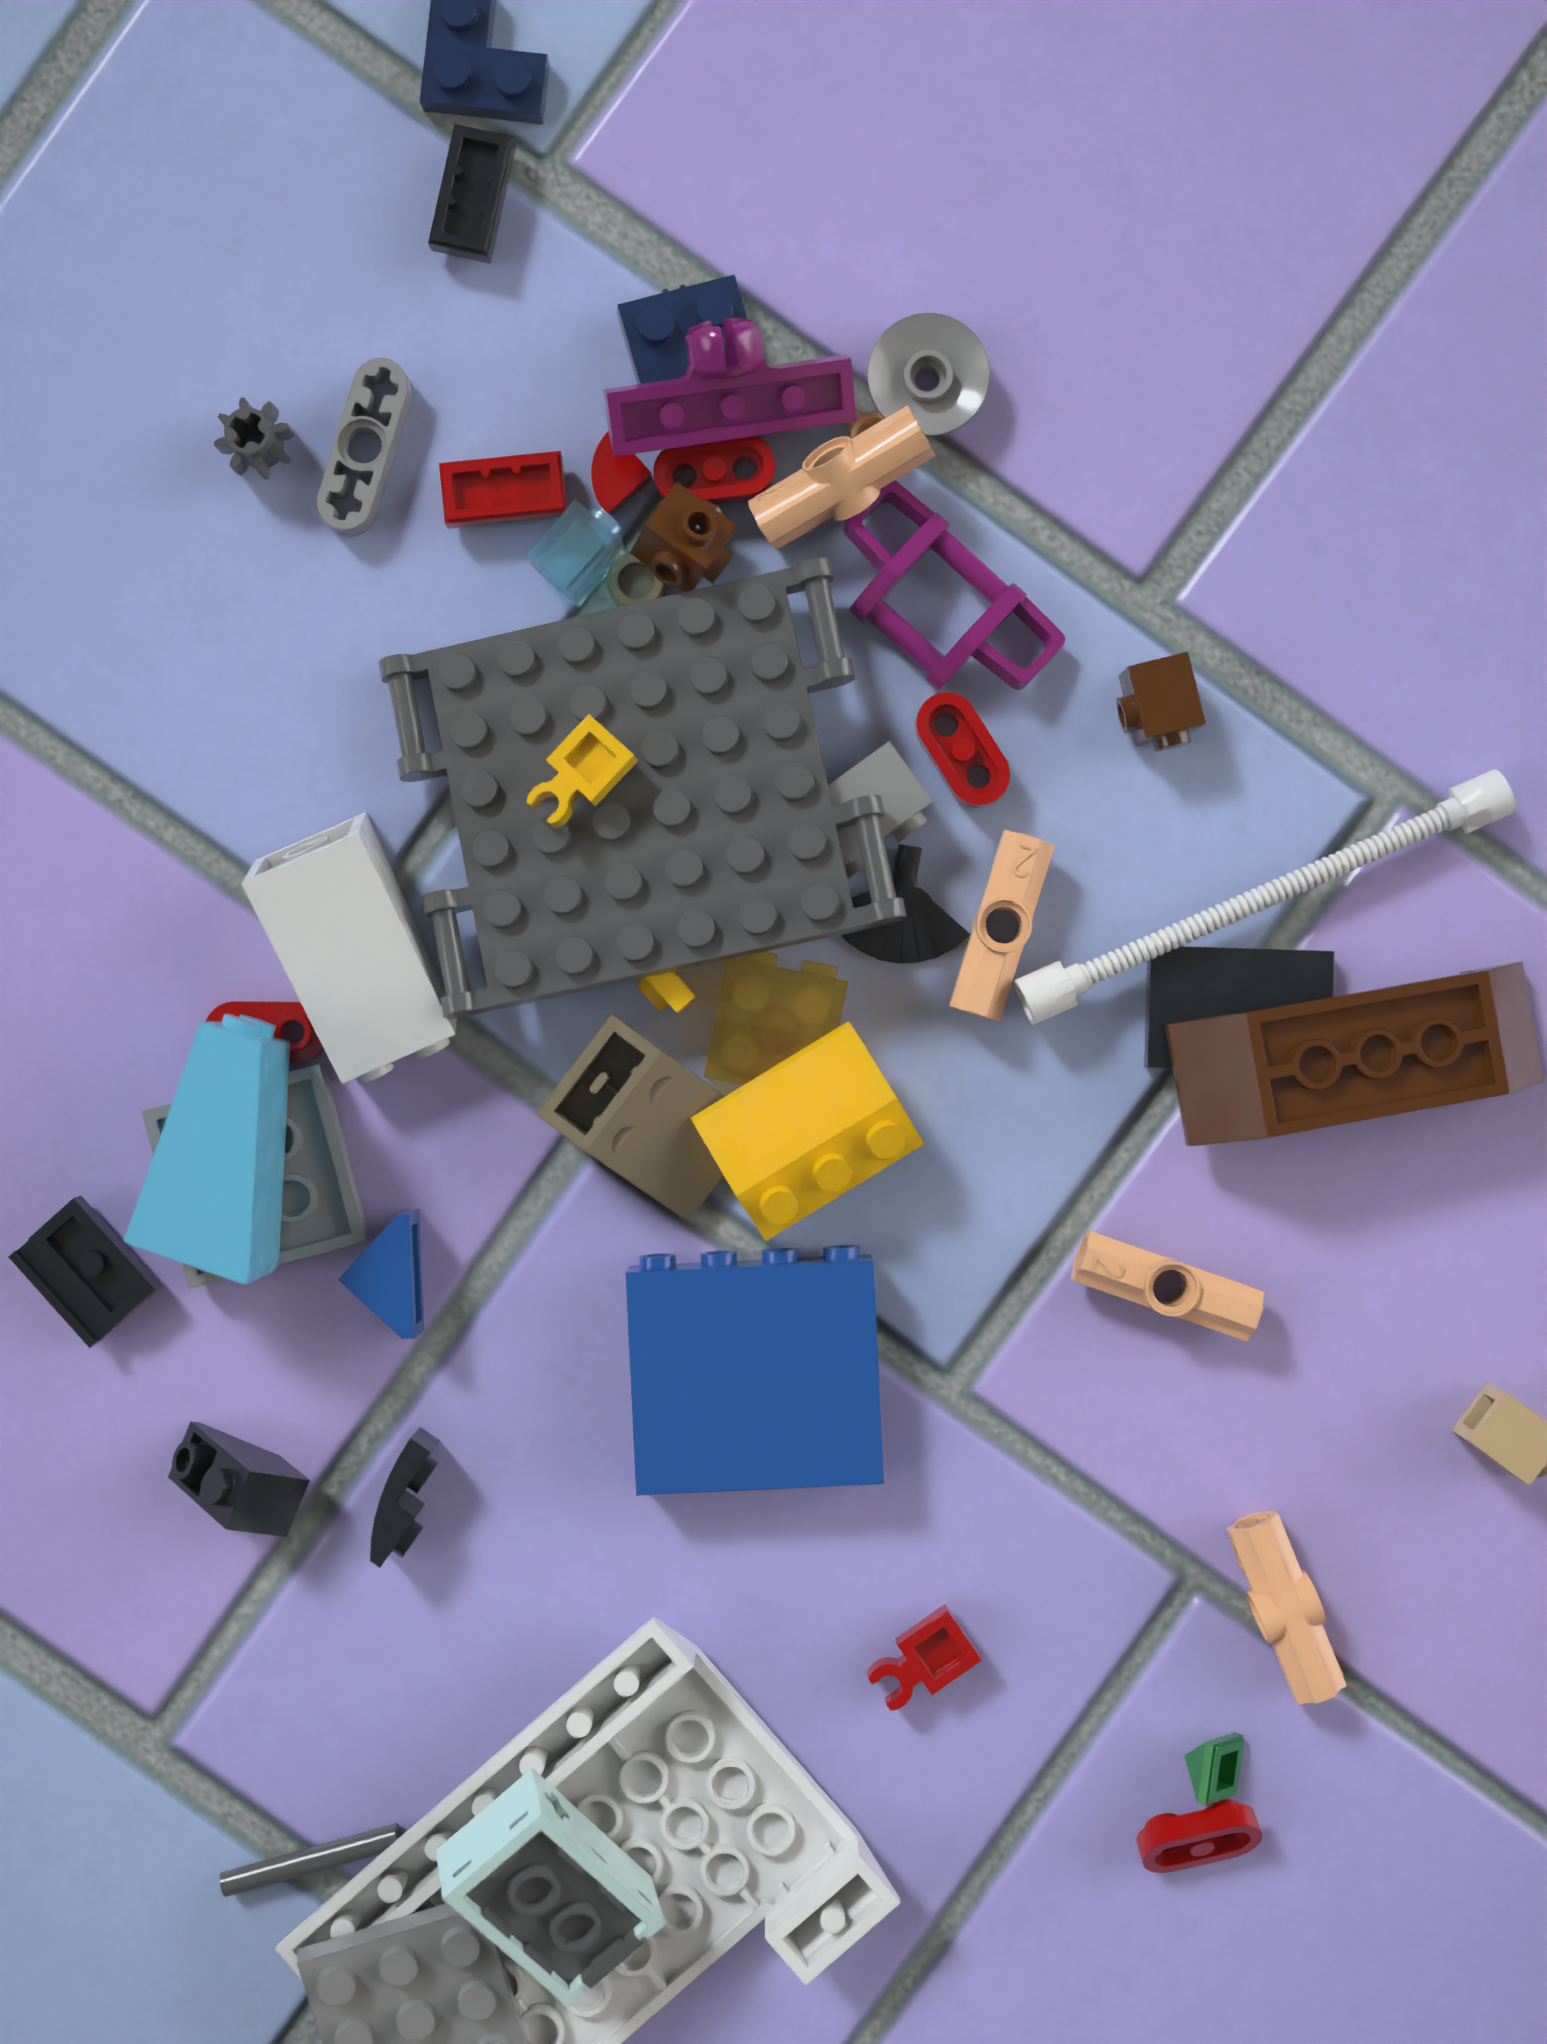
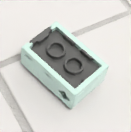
M533 1768L435 1850L443 1900L568 2008L585 1994V1986L591 1989L644 1944L642 1937L645 1936L649 1939L665 1926L652 1877Z

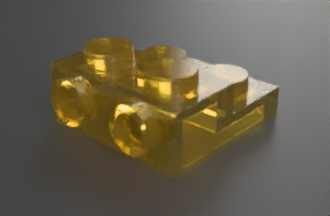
M768 952L741 956L740 959H728L719 995L704 1077L745 1085L838 1028L848 981L836 979L838 967L802 960L800 971L776 967L778 955Z

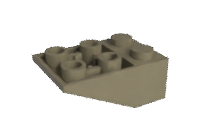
M617 1014L610 1015L536 1113L585 1152L688 1222L724 1176L693 1124L691 1117L725 1096Z

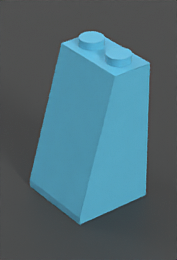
M224 1014L222 1022H200L126 1232L124 1243L243 1285H247L276 1270L280 1254L290 1042L273 1036L276 1029L275 1025L240 1014V1017Z

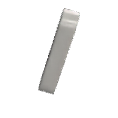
M387 358L370 359L363 363L355 373L317 496V509L321 518L333 531L344 536L360 535L367 531L374 523L413 399L412 385L404 370L399 364ZM385 376H390L391 383L398 391L395 396L385 395L382 399L379 414L383 420L389 421V425L385 427L376 419L359 416L361 411H365L368 415L373 416L376 407V397L369 387L371 383L381 384ZM362 432L375 433L380 437L382 443L380 454L369 463L355 462L349 455L351 440ZM343 468H346L360 478H372L369 485H366L359 479L357 480L354 498L362 508L359 513L349 512L345 520H341V514L333 506L335 499L345 500L352 484L346 475H341Z

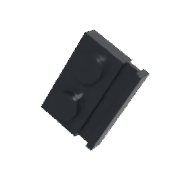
M82 1196L70 1200L28 1238L29 1240L21 1248L14 1251L8 1257L89 1348L100 1343L110 1331L120 1325L162 1287Z

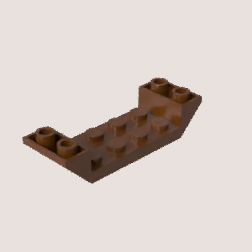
M1523 961L1464 971L1457 975L1165 1025L1186 1146L1271 1138L1511 1094L1544 1082Z

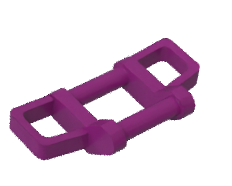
M896 480L882 487L877 499L867 509L847 519L844 526L845 536L879 571L854 601L849 611L861 622L868 619L928 674L925 680L938 692L945 687L971 656L1015 690L1024 689L1065 644V635L1026 597L1027 594L1014 582L1008 586L948 531L951 524L939 513H934ZM882 502L891 503L920 527L893 557L863 525V521ZM930 549L992 604L945 656L884 601L895 586ZM1012 612L1044 643V651L1027 668H1019L986 642Z

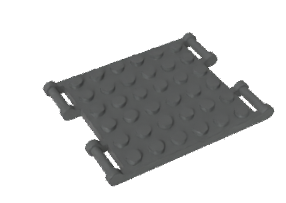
M811 558L791 568L417 654L390 655L379 661L382 682L389 684L402 757L397 760L400 780L403 782H417L448 775L468 887L438 890L422 896L425 916L432 917L446 996L440 998L444 1018L466 1017L884 926L907 918L903 898H896L880 818L885 815L881 796H861L832 806L809 693L846 685L854 681L856 677L852 660L844 656L829 583L834 580L831 561L828 558ZM802 591L806 592L821 662L817 666L803 669L788 599L789 594ZM426 677L430 679L443 751L426 753L413 685V680ZM590 714L634 754L638 762L596 807L581 795L574 802L573 812L569 820L563 826L554 829L546 820L558 809V798H546L536 810H533L526 802L527 797L537 785L551 781L558 774L546 759L583 719ZM854 825L857 831L872 902L867 906L858 908L853 906L837 830ZM473 910L487 984V989L470 991L456 913Z

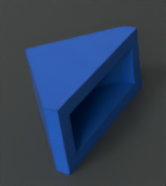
M419 1209L406 1210L396 1215L338 1279L402 1339L416 1338L424 1331Z

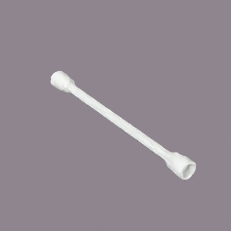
M1492 769L1448 789L1449 799L1438 803L1434 811L1430 810L1427 814L1423 813L1420 817L1416 816L1413 820L1409 819L1406 823L1403 822L1399 826H1393L1392 829L1380 832L1377 836L1373 835L1370 839L1366 838L1363 842L1359 841L1356 845L1353 844L1349 848L1346 847L1342 851L1335 852V855H1328V858L1323 857L1320 861L1316 860L1313 864L1309 863L1306 867L1303 866L1299 870L1296 869L1292 873H1287L1285 877L1280 876L1278 880L1273 879L1271 883L1266 882L1264 886L1260 885L1257 889L1253 888L1249 892L1246 891L1242 895H1237L1235 899L1230 898L1228 902L1223 901L1221 905L1216 904L1214 908H1208L1207 912L1203 910L1200 912V915L1196 913L1192 917H1187L1185 921L1180 920L1178 924L1173 923L1171 927L1166 926L1164 931L1160 929L1157 931V934L1153 932L1150 934V937L1146 935L1143 937V940L1137 939L1135 943L1130 942L1128 946L1123 945L1121 949H1115L1114 953L1110 951L1107 953V956L1103 954L1100 956V959L1094 958L1092 960L1093 963L1087 961L1085 965L1075 963L1063 968L1061 962L1057 961L1015 979L1013 984L1020 1004L1031 1024H1038L1078 1006L1076 996L1089 991V987L1093 983L1098 984L1100 980H1106L1107 976L1111 978L1114 976V973L1118 975L1121 973V970L1127 971L1128 966L1134 968L1136 964L1141 965L1143 961L1147 962L1150 958H1156L1157 954L1161 956L1164 954V951L1168 953L1171 951V948L1177 949L1179 945L1184 946L1186 942L1191 943L1193 939L1197 940L1200 936H1206L1207 932L1211 934L1214 932V929L1218 931L1221 929V926L1227 927L1229 923L1234 924L1236 920L1240 921L1243 917L1247 918L1250 914L1254 915L1257 911H1263L1264 907L1268 909L1271 905H1277L1279 902L1285 901L1286 898L1290 899L1293 895L1297 896L1300 892L1304 893L1307 889L1311 890L1314 886H1320L1321 882L1327 883L1328 880L1340 877L1343 873L1347 874L1350 870L1354 871L1357 867L1361 868L1364 864L1367 865L1371 861L1374 862L1378 858H1383L1385 855L1397 852L1400 848L1404 849L1407 845L1410 846L1414 842L1417 843L1421 839L1424 840L1428 836L1431 837L1435 833H1440L1442 830L1452 831L1462 827L1464 833L1468 834L1513 814L1516 809L1512 789L1498 770Z

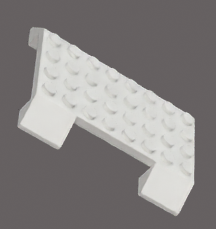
M653 1616L280 1941L275 1950L301 1979L297 1966L299 1948L445 1904L446 1902L442 1898L435 1850L531 1768L540 1774L652 1877L665 1926L649 1939L645 1936L642 1937L644 1944L591 1989L585 1986V1994L569 2008L500 1949L528 2044H621L764 1918L766 1941L800 1980L807 1985L900 1904V1898L857 1828L700 1648Z

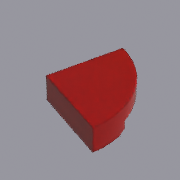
M608 430L595 450L591 467V480L598 504L609 519L653 479V475L635 454L615 457L611 451Z

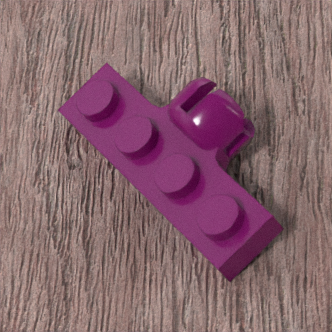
M725 318L723 320L724 341L720 326L713 327L712 320L700 323L690 328L686 335L689 366L685 375L672 380L603 389L611 451L616 457L855 422L857 419L851 358L847 355L771 365L767 364L763 357L761 331L750 320Z

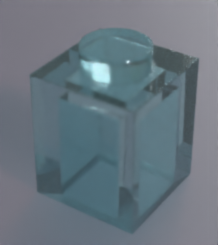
M574 500L526 556L532 567L579 608L607 576L611 564L620 555L626 553L623 542L618 537L623 529L614 518L598 505H594L588 511L577 500Z

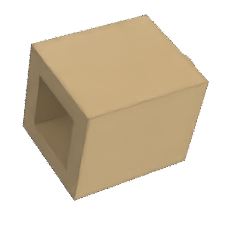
M1487 1382L1451 1431L1507 1473L1530 1486L1536 1478H1541L1547 1474V1421L1508 1392Z

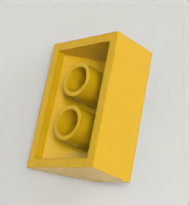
M849 1021L691 1117L693 1124L731 1189L765 1241L924 1145L923 1140Z

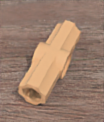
M907 405L852 439L848 436H841L824 443L807 456L802 464V469L749 500V509L768 543L775 550H778L830 518H833L835 521H842L861 513L877 499L882 487L909 473L936 455L916 417Z
M1003 831L979 909L972 919L971 935L950 998L949 1007L1000 1022L1023 946L1031 935L1033 914L1055 845L1023 833ZM993 910H1005L1011 913L1016 920L1017 931L1009 943H998L987 934L985 927L986 919Z
M1087 1230L1085 1237L1080 1242L1073 1262V1271L1070 1279L1074 1282L1146 1306L1163 1316L1177 1317L1248 1342L1253 1331L1257 1329L1263 1311L1265 1294L1263 1290L1180 1262L1171 1256L1160 1255L1091 1230ZM1164 1271H1177L1181 1279V1286L1177 1295L1169 1300H1157L1153 1291L1154 1281L1157 1276Z
M1275 1510L1255 1512L1237 1519L1226 1530L1238 1564L1250 1588L1249 1591H1246V1596L1264 1639L1273 1646L1293 1699L1300 1705L1305 1703L1318 1704L1335 1697L1347 1685L1343 1678V1672L1333 1653V1647L1322 1625L1326 1622L1325 1612L1308 1574L1299 1567L1279 1514Z

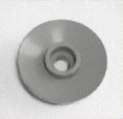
M938 313L914 314L891 325L875 343L867 368L869 394L880 415L885 419L908 405L926 437L943 436L966 425L981 408L990 381L988 357L978 337L959 320ZM922 373H931L937 378L938 386L931 391H924L917 386L915 379Z

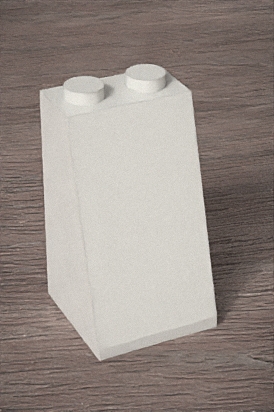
M367 812L255 860L241 885L341 1084L357 1077L361 1083L375 1080L394 1068L393 1061L415 1053L417 1058H424L439 1052L449 1045V1037L455 1035L457 1018H444L440 998L446 996L445 990Z

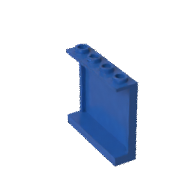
M859 1245L823 1247V1257L799 1258L798 1248H770L762 1250L761 1260L737 1261V1251L722 1250L700 1253L701 1262L676 1263V1254L658 1253L639 1256L640 1265L629 1266L626 1271L636 1496L884 1484L874 1262L871 1254L860 1255Z

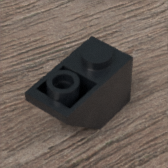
M190 1421L182 1443L174 1452L172 1468L168 1475V1478L224 1529L287 1537L310 1482L307 1477L280 1455L205 1424Z

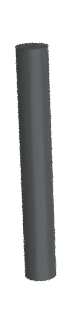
M398 1823L221 1872V1891L224 1897H229L379 1855L402 1836Z

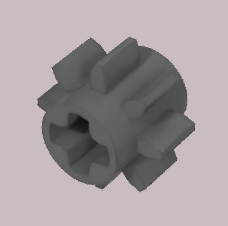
M244 397L240 398V409L235 410L230 416L219 413L218 419L224 425L225 437L215 440L214 446L222 454L235 453L231 458L230 467L236 474L241 476L251 466L265 480L269 479L270 467L276 465L279 461L287 464L291 462L289 456L284 452V440L291 439L295 436V433L288 423L274 424L278 419L279 410L272 402L268 401L259 411L253 408ZM250 433L256 436L264 434V439L259 445L252 441H249L247 444L245 443V439Z

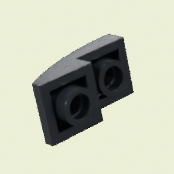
M421 1427L409 1439L399 1455L379 1500L374 1518L370 1548V1562L379 1568L391 1552L403 1558L423 1529V1526L414 1519L425 1503L406 1491L408 1487L417 1494L434 1471L438 1462L429 1455L440 1440Z

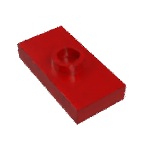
M561 451L439 463L444 520L448 529L569 517Z

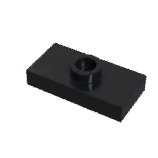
M454 124L428 241L431 251L491 264L517 146L513 136Z

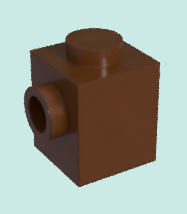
M1188 651L1128 666L1118 676L1123 693L1122 697L1116 699L1120 725L1125 734L1133 733L1136 746L1153 742L1155 752L1184 746L1191 743L1189 733L1195 732L1206 724Z

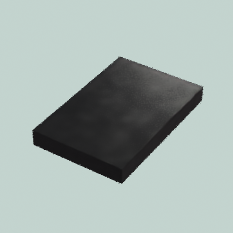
M1179 946L1177 949L1171 948V951L1168 953L1164 951V954L1161 956L1157 954V957L1154 959L1150 958L1147 961L1144 1067L1172 1068L1165 1028L1167 1024L1223 1014H1238L1333 997L1334 951Z

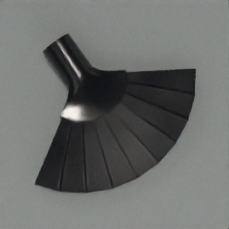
M898 844L892 879L896 898H903L907 918L896 923L841 935L845 941L860 952L887 962L898 964L920 963L938 958L953 950L971 935L932 900V897L918 884L917 875L922 848ZM869 891L852 897L854 908L867 906L872 903Z

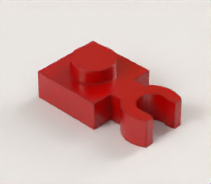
M944 1604L896 1638V1644L903 1653L902 1656L897 1659L884 1657L875 1661L869 1667L867 1676L872 1685L885 1676H894L900 1681L899 1687L885 1697L887 1707L890 1711H894L908 1703L913 1693V1687L922 1681L931 1695H933L981 1662L982 1658L947 1605Z

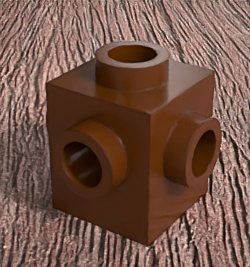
M676 482L643 526L630 554L648 566L655 577L662 583L671 587H677L682 592L695 590L703 578L714 584L733 557L734 553L725 546L736 530L737 525L726 518L715 504L707 500H701Z

